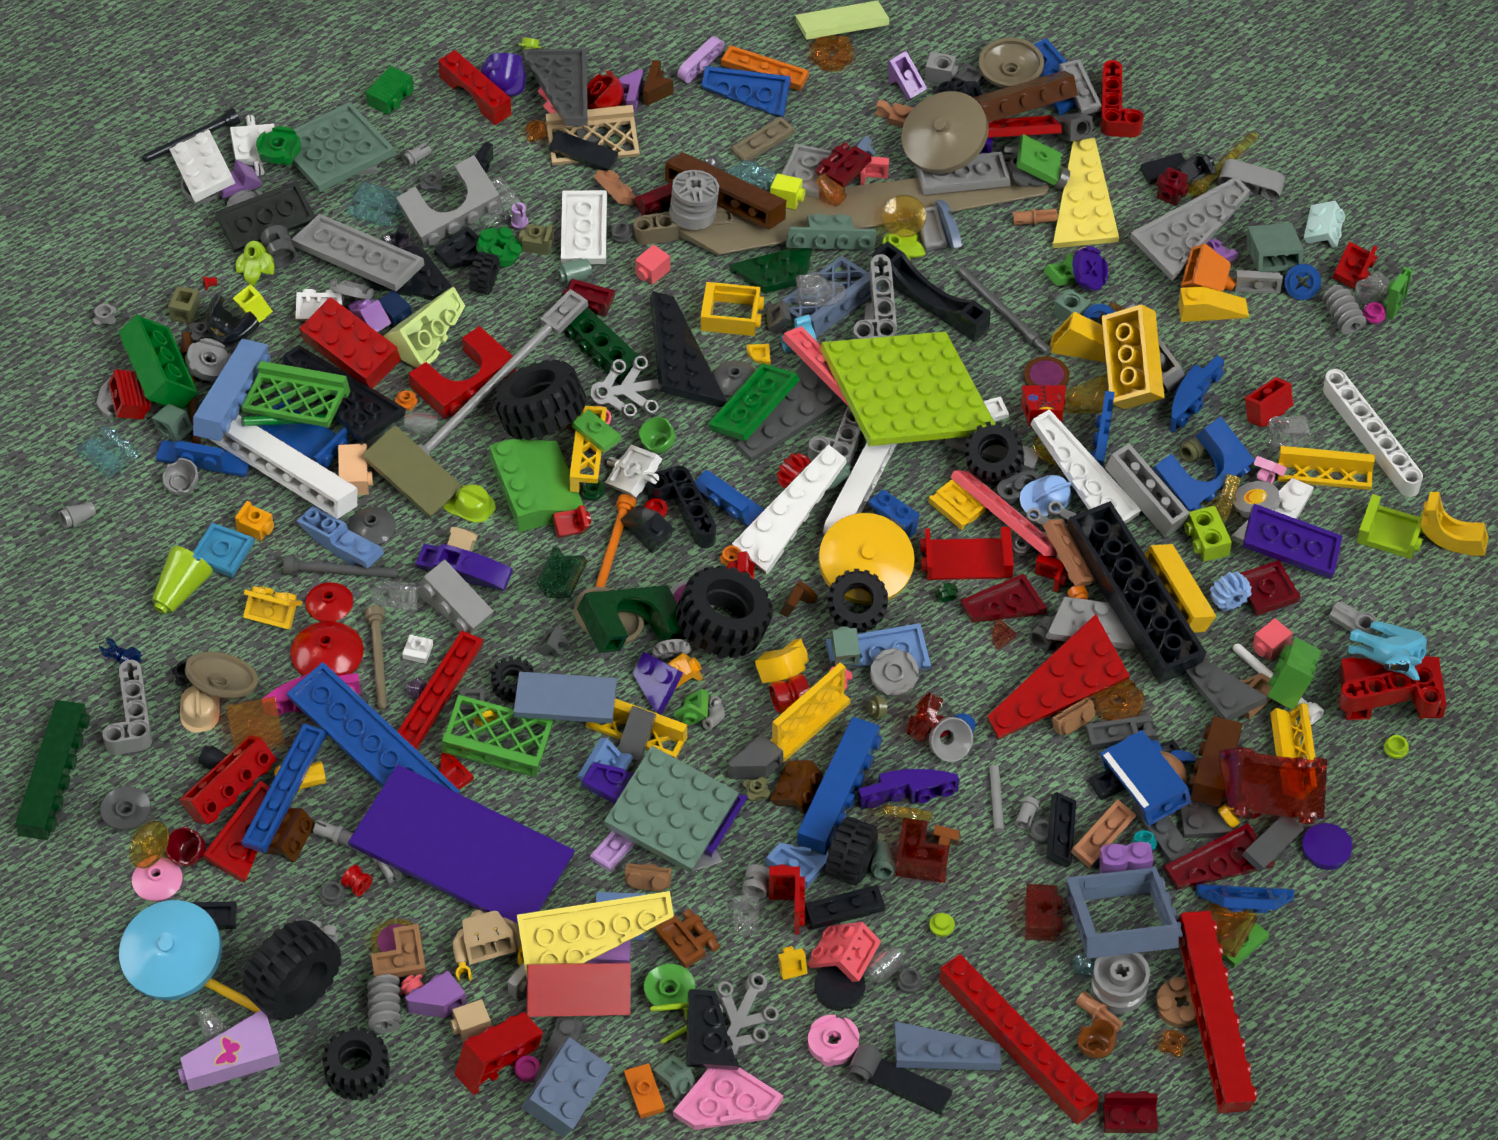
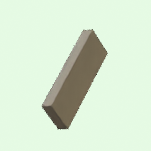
M779 117L730 147V152L745 165L795 134V128L782 117Z

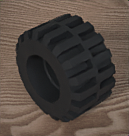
M986 422V427L979 425L977 426V432L971 431L969 434L970 439L967 438L965 442L964 454L969 471L979 480L982 479L986 485L992 482L993 486H998V482L1016 475V472H1021V464L1024 465L1025 454L1022 440L1018 437L1015 429L1011 430L1007 424L1002 427L1001 422H996L995 425H991V422ZM991 445H1001L1008 450L1006 457L996 463L986 462L981 458V454Z
M854 569L852 572H849V570L845 571L844 575H839L836 581L832 582L828 592L829 613L837 625L857 628V631L866 632L867 629H873L878 623H881L887 612L888 592L883 581L878 579L879 576L875 573L873 575L870 574L868 570L859 571V569ZM861 588L869 592L872 597L871 608L860 614L847 610L843 600L849 590Z
M847 816L840 823L832 840L826 861L827 876L857 886L864 879L871 864L878 840L877 826Z
M355 1027L349 1028V1032L339 1031V1036L333 1035L330 1038L331 1044L326 1043L324 1047L325 1052L322 1053L323 1069L328 1086L332 1087V1091L335 1094L340 1092L341 1097L347 1099L348 1095L351 1096L352 1100H357V1096H362L363 1099L369 1098L368 1093L370 1092L373 1095L377 1094L378 1086L383 1089L386 1085L385 1079H388L390 1075L388 1051L383 1039L380 1036L377 1037L376 1033L372 1030L367 1033L366 1028H360V1031H355ZM353 1057H364L370 1061L365 1067L358 1070H349L342 1066L348 1059Z

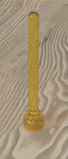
M1251 132L1214 167L1215 174H1207L1203 179L1194 180L1189 185V193L1197 198L1208 192L1209 184L1220 175L1224 161L1227 159L1235 160L1258 138V134Z

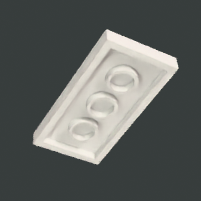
M209 130L170 148L195 203L235 184Z
M562 191L561 264L578 258H587L590 264H606L607 191Z

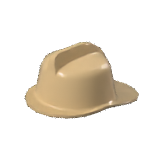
M194 685L184 691L180 700V719L182 725L193 733L208 731L214 728L219 721L220 698L210 696L197 689Z

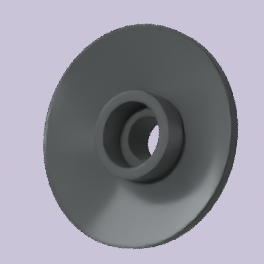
M734 360L719 365L714 370L713 375L723 395L732 397L756 370L746 362Z
M367 507L359 510L351 517L348 529L379 545L388 541L393 536L396 522L393 515L387 510L379 507Z
M131 786L119 787L109 792L104 797L100 807L104 822L117 830H130L140 826L146 821L151 811V804L147 794L141 789ZM126 810L131 811L127 814H123V812Z

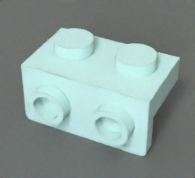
M1336 201L1311 205L1304 234L1306 243L1328 240L1332 248L1338 246L1345 214Z

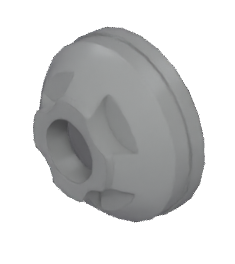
M946 717L939 720L933 726L929 735V744L932 752L938 758L947 762H955L964 758L969 753L973 743V734L970 726L964 720L956 717ZM949 730L951 732V740L947 744H942L940 735L943 731Z

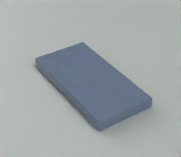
M519 672L514 717L612 723L617 678Z

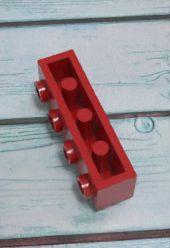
M249 735L179 800L195 822L210 824L217 820L222 810L236 802V797L243 791L250 789L260 775L267 773L277 759L262 737Z

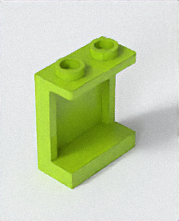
M1372 494L1356 543L1412 559L1414 551L1419 552L1423 541L1422 538H1419L1420 533L1425 534L1421 528L1424 510H1422L1420 517L1387 508L1380 505L1381 496Z

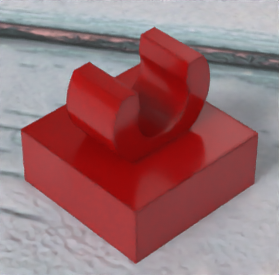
M747 551L739 552L737 561L728 563V569L731 567L737 568L741 573L746 572L750 574V578L754 580V562Z

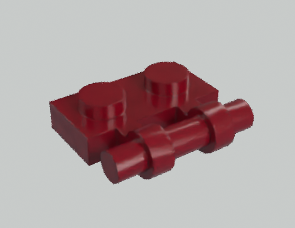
M843 142L831 151L832 154L827 159L824 158L819 162L815 173L820 177L825 173L827 180L844 189L872 161L871 155L856 146L847 151L850 146Z

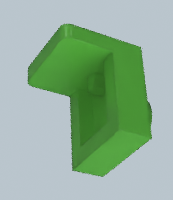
M1068 253L1063 263L1048 264L1044 272L1055 285H1069L1077 282L1072 268L1074 253Z
M700 689L685 697L684 706L674 711V717L687 725H693L707 718L709 693Z

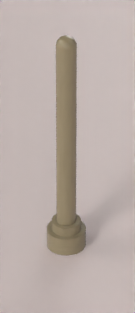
M374 605L365 610V616L372 631L377 707L380 710H384L387 707L381 625L385 620V611L383 607Z

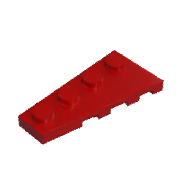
M259 781L203 854L204 860L244 884L258 851L242 846L241 841L270 786L262 781Z

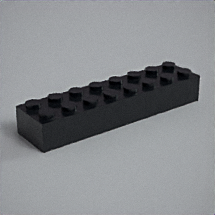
M1109 501L1069 517L1067 528L1091 571L1095 582L1158 683L1162 684L1186 674V670L1202 663L1207 652L1112 502Z

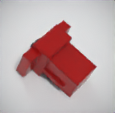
M203 276L205 289L208 290V287L217 285L216 277L208 278Z

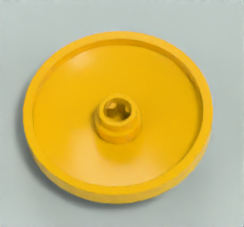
M857 513L840 519L826 532L819 550V568L823 579L829 587L832 582L836 581L839 575H844V572L848 570L849 572L854 571V569H859V571L868 570L872 575L875 573L879 576L878 579L885 584L889 600L898 595L909 582L914 568V551L908 536L895 522L877 514ZM861 588L851 589L844 596L845 600L853 603L872 604V597L869 592Z

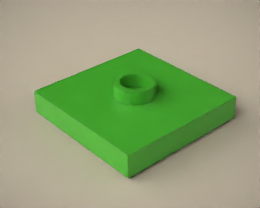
M1023 134L1019 139L1016 167L1055 186L1059 181L1061 153Z

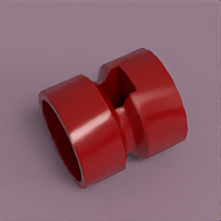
M803 674L789 677L787 683L785 681H777L769 684L770 697L778 714L783 713L810 689Z

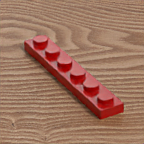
M461 630L397 732L416 750L483 646L482 638Z

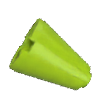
M180 546L172 547L152 598L154 609L162 614L167 612L173 613L211 576L213 572L211 566L202 558L198 561L193 557L194 553Z

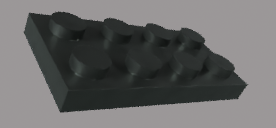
M297 181L215 212V216L234 253L245 249V246L250 241L261 243V233L270 226L282 225L290 232L308 225L315 218Z

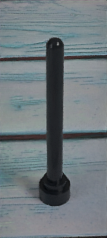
M230 108L224 111V114L221 115L222 118L145 153L142 156V160L144 162L152 161L171 152L170 148L178 143L185 142L207 130L211 133L223 126L234 127L240 124L239 116L234 108Z

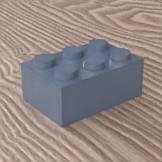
M569 1037L559 1046L521 1108L559 1135L565 1137L574 1129L612 1066Z

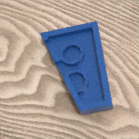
M1105 391L1102 414H1097L1096 428L1100 429L1099 432H1094L1093 446H1097L1096 451H1091V455L1102 467L1104 466L1115 392Z

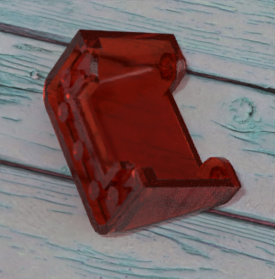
M1245 747L1219 751V764L1228 808L1234 810V815L1246 816L1249 815V812L1296 818L1302 824H1314V820L1324 819L1327 759L1316 757L1314 760L1308 761V759H1303V757L1289 758L1255 753L1256 751L1251 750V748Z

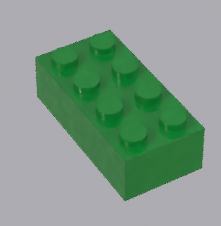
M135 315L119 331V335L122 339V345L129 355V361L135 369L136 377L142 385L144 396L151 402H157L164 406L170 404L183 409L198 394V391L170 328Z

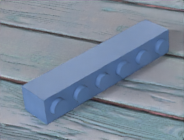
M241 339L193 416V435L221 441L224 434L229 432L232 421L237 419L239 409L243 405L259 373L257 367L260 361L270 362L271 355L268 354V344Z

